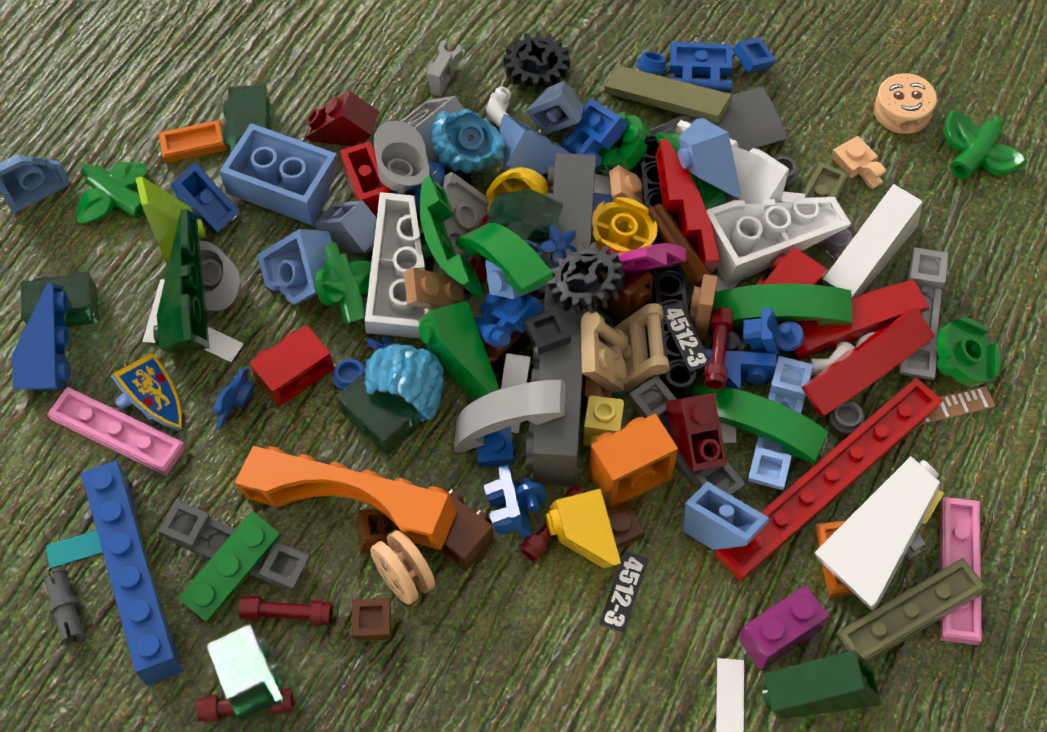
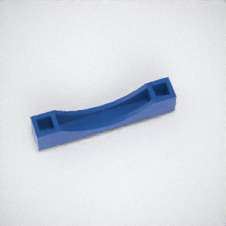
M117 460L81 472L136 674L146 685H150L184 672L176 643L148 564L139 529L137 509L127 476Z

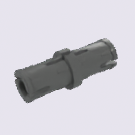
M60 567L52 569L54 577H51L49 571L45 572L42 576L51 602L48 605L50 615L56 619L62 645L76 644L74 636H77L80 642L86 638V633L83 630L78 613L80 603L78 597L72 593L67 570Z

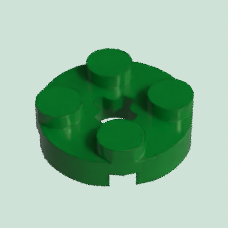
M624 113L617 114L629 125L623 131L621 138L609 150L602 146L598 151L599 156L602 158V163L597 168L605 175L610 176L609 171L618 165L629 171L644 156L648 147L644 141L646 134L650 137V130L637 116H626Z
M967 317L959 318L941 327L938 330L936 341L939 356L937 366L941 373L945 376H952L959 383L970 387H979L997 375L1001 367V355L997 343L990 344L985 336L989 331L981 323Z

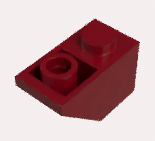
M349 90L338 98H332L328 104L320 109L316 108L310 113L307 119L308 128L305 138L314 142L354 146L372 136L378 110Z
M715 393L665 401L671 437L690 470L699 471L727 465Z

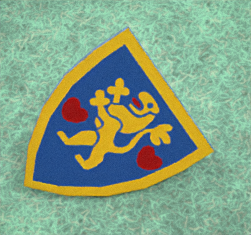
M153 353L110 375L123 392V394L116 398V405L120 409L124 410L131 404H134L145 414L149 421L154 419L170 428L182 429V411L178 394L169 375Z

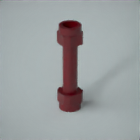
M726 307L714 309L711 317L714 338L711 362L705 366L704 385L712 390L724 389L728 379L725 357L728 333L734 329V311Z
M575 484L565 493L563 498L588 491L582 486ZM547 522L536 534L532 533V535L526 537L523 544L519 547L521 553L532 562H536L548 551L547 543L553 538L549 532Z
M261 596L242 597L239 605V618L253 622H260L261 617L310 620L311 626L331 625L333 616V603L322 600H313L311 605L263 602Z
M283 687L272 688L270 694L221 700H219L217 695H208L203 698H197L196 714L199 722L220 721L221 715L271 710L273 715L286 714V712H293L294 708L292 688L283 689Z

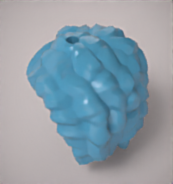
M464 109L458 113L441 111L438 114L437 120L432 125L433 136L431 141L435 145L433 152L436 156H439L440 164L448 166L452 171L461 170L468 174L472 170L478 172L483 168H489L493 165V162L503 161V150L506 146V140L487 119L481 118L476 112L469 109ZM472 137L473 141H469L467 138Z
M393 344L376 350L371 358L367 359L365 385L367 386L366 392L368 394H373L375 390L379 389V391L384 393L389 391L391 394L404 397L408 403L413 404L414 417H418L421 422L431 420L435 416L442 396L441 391L444 387V369L436 355L425 349L417 350L413 346Z

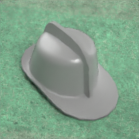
M389 121L378 127L374 134L378 177L386 187L395 190L396 194L403 195L405 191H409L423 183V179L430 174L425 143L421 134L405 122Z
M199 241L206 309L211 311L224 310L235 301L239 294L241 284L239 271L235 264L217 246L207 241Z

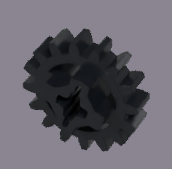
M536 32L535 37H530L528 33H524V40L521 41L518 38H514V46L507 45L506 55H504L506 77H511V84L521 83L523 91L530 86L533 87L534 93H537L539 87H544L546 90L550 87V84H558L561 82V78L566 79L568 77V69H570L568 47H562L561 39L552 41V34L549 33L543 38L540 32Z
M593 242L589 249H585L583 244L580 243L578 244V251L572 252L567 248L565 250L567 257L564 259L556 257L554 259L557 268H549L554 279L548 281L547 284L555 303H561L564 311L569 310L573 306L577 315H580L583 308H588L590 314H593L596 305L600 304L601 307L606 309L608 307L606 301L608 298L615 300L619 298L616 289L624 288L625 284L622 277L626 275L618 254H611L609 246L606 245L599 250L597 243Z

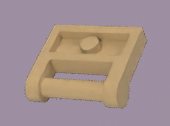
M660 304L645 305L613 328L624 332L629 340L627 347L623 350V359L627 367L624 391L629 392L652 376L669 371V360L664 356L661 320L664 315L663 307ZM646 325H647V330H648L649 349H650V358H649V359H648L646 333H645V326H646Z
M588 311L581 318L582 374L611 393L624 391L627 367L623 359V350L628 345V336L621 330L613 329L607 325L602 315L596 311L593 314H590ZM599 336L606 341V345L599 341Z

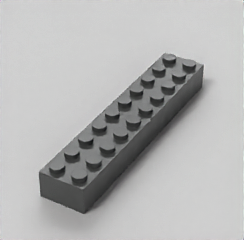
M556 153L555 166L548 167V186H550L552 193H546L545 213L550 214L546 221H544L543 241L551 240L549 231L550 226L554 225L561 231L562 235L567 231L577 230L575 239L570 243L576 249L580 243L583 244L585 249L590 248L596 155ZM542 250L541 259L548 268H557L554 267L550 256L552 252ZM546 282L544 287L539 289L538 294L539 301L545 307L540 313L557 307L571 334V343L540 355L537 354L534 348V369H532L531 382L544 380L565 381V415L539 425L529 422V433H527L526 470L533 471V482L546 485L574 486L577 473L583 376L581 318L586 313L587 308H583L580 315L575 313L573 306L569 310L564 311L561 303H555Z

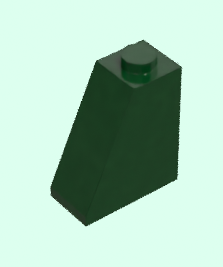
M856 650L764 673L766 686L762 687V695L768 710L772 709V712L782 719L882 704L873 667Z

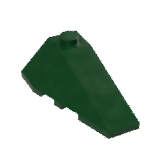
M188 209L180 211L158 306L157 325H154L153 328L156 345H159L160 350L167 353L210 348L197 216Z

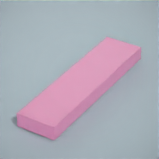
M68 386L47 413L52 421L165 476L169 474L186 449L184 442Z
M942 497L940 501V571L964 558L981 579L980 501ZM981 595L940 619L941 641L979 645L981 643Z

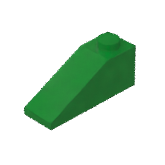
M468 301L430 310L418 320L419 334L422 341L427 344L428 350L437 356L443 368L474 401L499 390Z

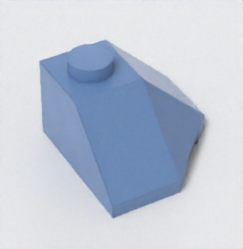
M506 114L502 117L499 133L506 140V146L503 150L504 159L502 161L505 163L503 166L504 170L525 167L535 170L542 175L548 173L549 166H555L556 153L572 154L555 142L551 144L549 139L529 126Z
M704 118L696 119L678 137L681 148L678 150V158L681 166L734 197L741 195L729 133Z
M17 154L0 161V194L13 214L71 185L60 161Z
M298 229L258 254L265 286L273 291L281 292L286 296V300L294 305H299L317 295L315 286L317 270L325 268L323 260L327 259V255L323 246L332 243L330 232Z

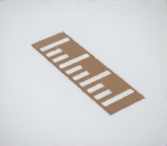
M987 386L939 397L943 400L940 407L920 425L996 406Z

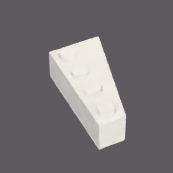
M380 192L365 314L366 333L421 339L418 320L430 310L407 305L404 271L413 267L425 270L414 196Z

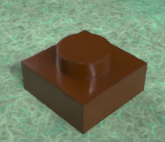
M629 502L607 511L617 549L644 538L645 532Z
M390 598L352 600L351 636L353 641L391 639Z

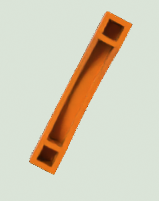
M252 446L235 481L236 486L247 500L278 508L297 500L319 496H338L361 501L387 515L413 543L442 550L457 513V509L449 494L439 487L430 486L426 489L415 486L406 479L396 478L394 481L382 478L379 474L370 470H363L361 473L350 470L341 463L331 462L329 465L318 462L313 457L305 454H299L298 457L289 455L281 449L269 446L267 449Z

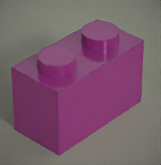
M805 585L744 625L739 641L762 671L822 631L829 618V614Z

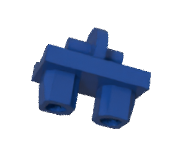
M772 307L761 308V319L744 320L743 336L746 344H750L751 352L776 354V364L778 357L782 356L780 349L782 351H793L799 348L804 341V333L801 326L791 321L783 322L779 325Z
M507 464L498 468L500 479L484 485L486 497L492 508L504 503L507 504L506 507L492 511L490 517L493 527L499 535L517 530L520 536L525 538L532 535L526 508L531 513L537 512L539 505L546 500L547 494L545 487L541 483L533 482L531 478H525L522 481V485H520L519 481L513 479L511 468Z

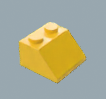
M601 488L558 499L549 506L550 511L546 514L548 529L551 536L557 534L559 543L602 568L612 567L621 563Z

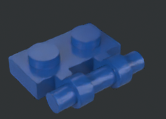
M671 42L670 73L682 74V78L670 77V79L721 92H731L732 80H722L720 76H731L732 44ZM692 74L709 75V79L692 78Z
M590 99L583 107L582 119L574 125L576 129L571 135L563 137L562 145L572 154L596 155L595 167H598L602 163V158L599 156L598 151L602 146L609 150L621 138L623 131L629 124L614 112L595 100Z
M489 293L485 302L478 309L482 316L474 317L481 339H484L487 344L496 347L500 345L507 346L511 340L510 335L514 330L520 333L525 331L524 319L539 314L545 307L538 298L527 294L511 299L490 295Z

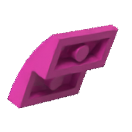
M661 243L618 253L626 275L685 262L686 248L675 244Z

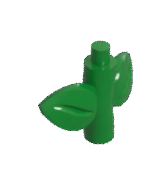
M951 110L947 115L944 126L945 139L951 148L961 153L950 164L952 173L958 178H969L980 165L992 175H1007L1022 168L1027 163V160L1014 148L1004 144H997L1002 136L1001 128L1004 126V121L1000 117H994L991 121L984 122L978 128L970 118L959 111Z
M120 162L113 165L110 172L100 165L93 167L91 164L85 163L82 166L80 173L87 177L86 182L92 188L87 190L79 201L77 223L84 225L102 220L113 211L115 206L135 218H141L145 215L139 193L133 191V189L137 188L135 178L144 177L146 179L147 167L144 163Z
M336 242L323 246L327 255V259L323 260L325 268L317 270L315 278L316 291L320 301L326 306L339 303L345 325L365 319L366 311L362 297L368 296L372 261L356 260L349 264L346 253L340 254Z

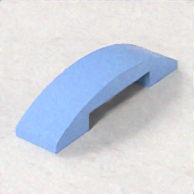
M779 356L768 399L801 414L806 396L801 387L809 382L813 364ZM758 436L748 481L783 490L792 456L781 452V444Z

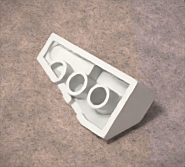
M681 120L677 124L676 134H682L691 124ZM730 139L741 195L734 197L723 191L726 203L735 200H745V204L762 203L764 199H775V202H781L789 168L756 148H752L750 151L738 148L737 141Z
M835 197L796 198L794 202H775V199H764L762 203L745 204V200H735L706 210L713 228L720 259L716 268L726 285L751 277L771 267L781 254L787 255L793 246L803 251L848 228L851 224Z

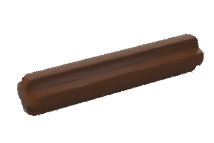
M657 204L650 207L648 215L653 223L656 221L657 232L663 241L686 248V261L679 264L693 285L701 287L703 275H711V273L665 206Z

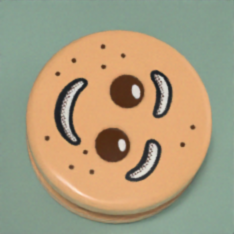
M908 73L892 75L884 80L879 88L874 103V114L879 123L892 132L900 134L918 132L924 129L931 120L937 103L936 91L927 80L920 76Z
M396 530L387 536L389 547L382 541H379L371 547V556L389 588L402 602L410 605L418 600L417 589L423 593H428L435 587V580L429 565L415 544L404 533Z

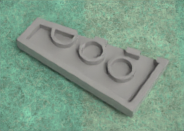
M451 172L444 176L443 188L447 193L454 216L445 220L444 225L455 254H460L467 260L471 256L458 248L455 240L477 229L483 217L488 215V197ZM434 259L433 272L449 276ZM464 293V301H468L471 293Z

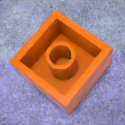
M656 413L647 418L638 417L629 422L624 429L614 434L612 432L604 433L591 444L589 476L596 488H601L603 499L610 510L672 480L678 448Z

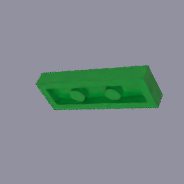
M251 511L178 599L205 622L210 623L270 551L275 542L280 539L282 534L254 511Z

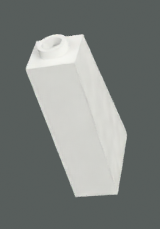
M893 184L823 278V286L851 290L852 298L862 295L917 228L923 201Z
M910 457L814 552L817 559L871 611L878 607L939 492L940 482L936 479L939 474L924 460L918 463Z

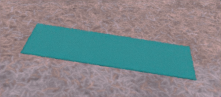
M97 530L46 545L49 567H57L102 553Z

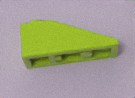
M144 177L135 178L143 210L165 262L169 261L180 211L188 209L192 212V209ZM200 218L197 219L199 241L207 237L202 219Z

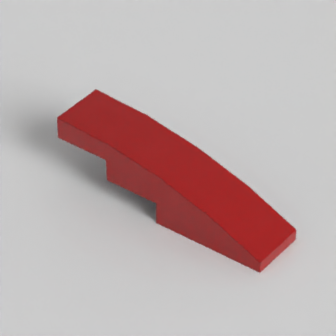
M661 139L655 156L663 205L669 214L678 215L680 230L689 243H695L698 256L709 272L713 273L720 259L713 228L703 200L688 170L681 166L678 154L668 139Z
M914 279L887 286L852 298V325H817V321L795 322L803 330L804 341L794 351L800 361L829 346L835 350L840 342H852L868 333L886 328L912 308L917 307L920 313L930 308Z
M912 308L886 328L875 332L855 349L845 352L801 388L820 417L825 416L884 376L934 338L935 335L918 308Z

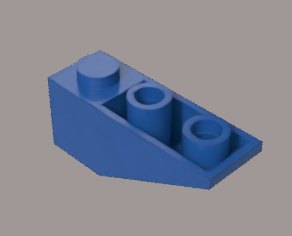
M47 283L12 354L13 390L66 389V381L70 379L71 369L69 361L65 357V347L69 345L70 333L68 327L65 326L64 312L68 311L69 298L67 292L64 291V286Z

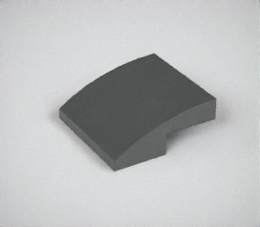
M762 86L733 94L732 103L720 123L711 122L727 131L729 138L737 141L738 148L750 151L752 148L763 149L787 140L777 111Z

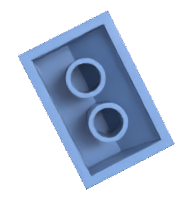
M250 123L219 172L228 195L313 225L327 201L338 157L337 153Z

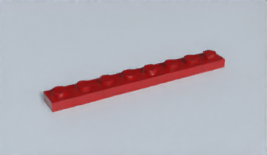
M916 377L760 512L769 517V521L747 546L718 549L715 557L742 582L936 411L943 400Z

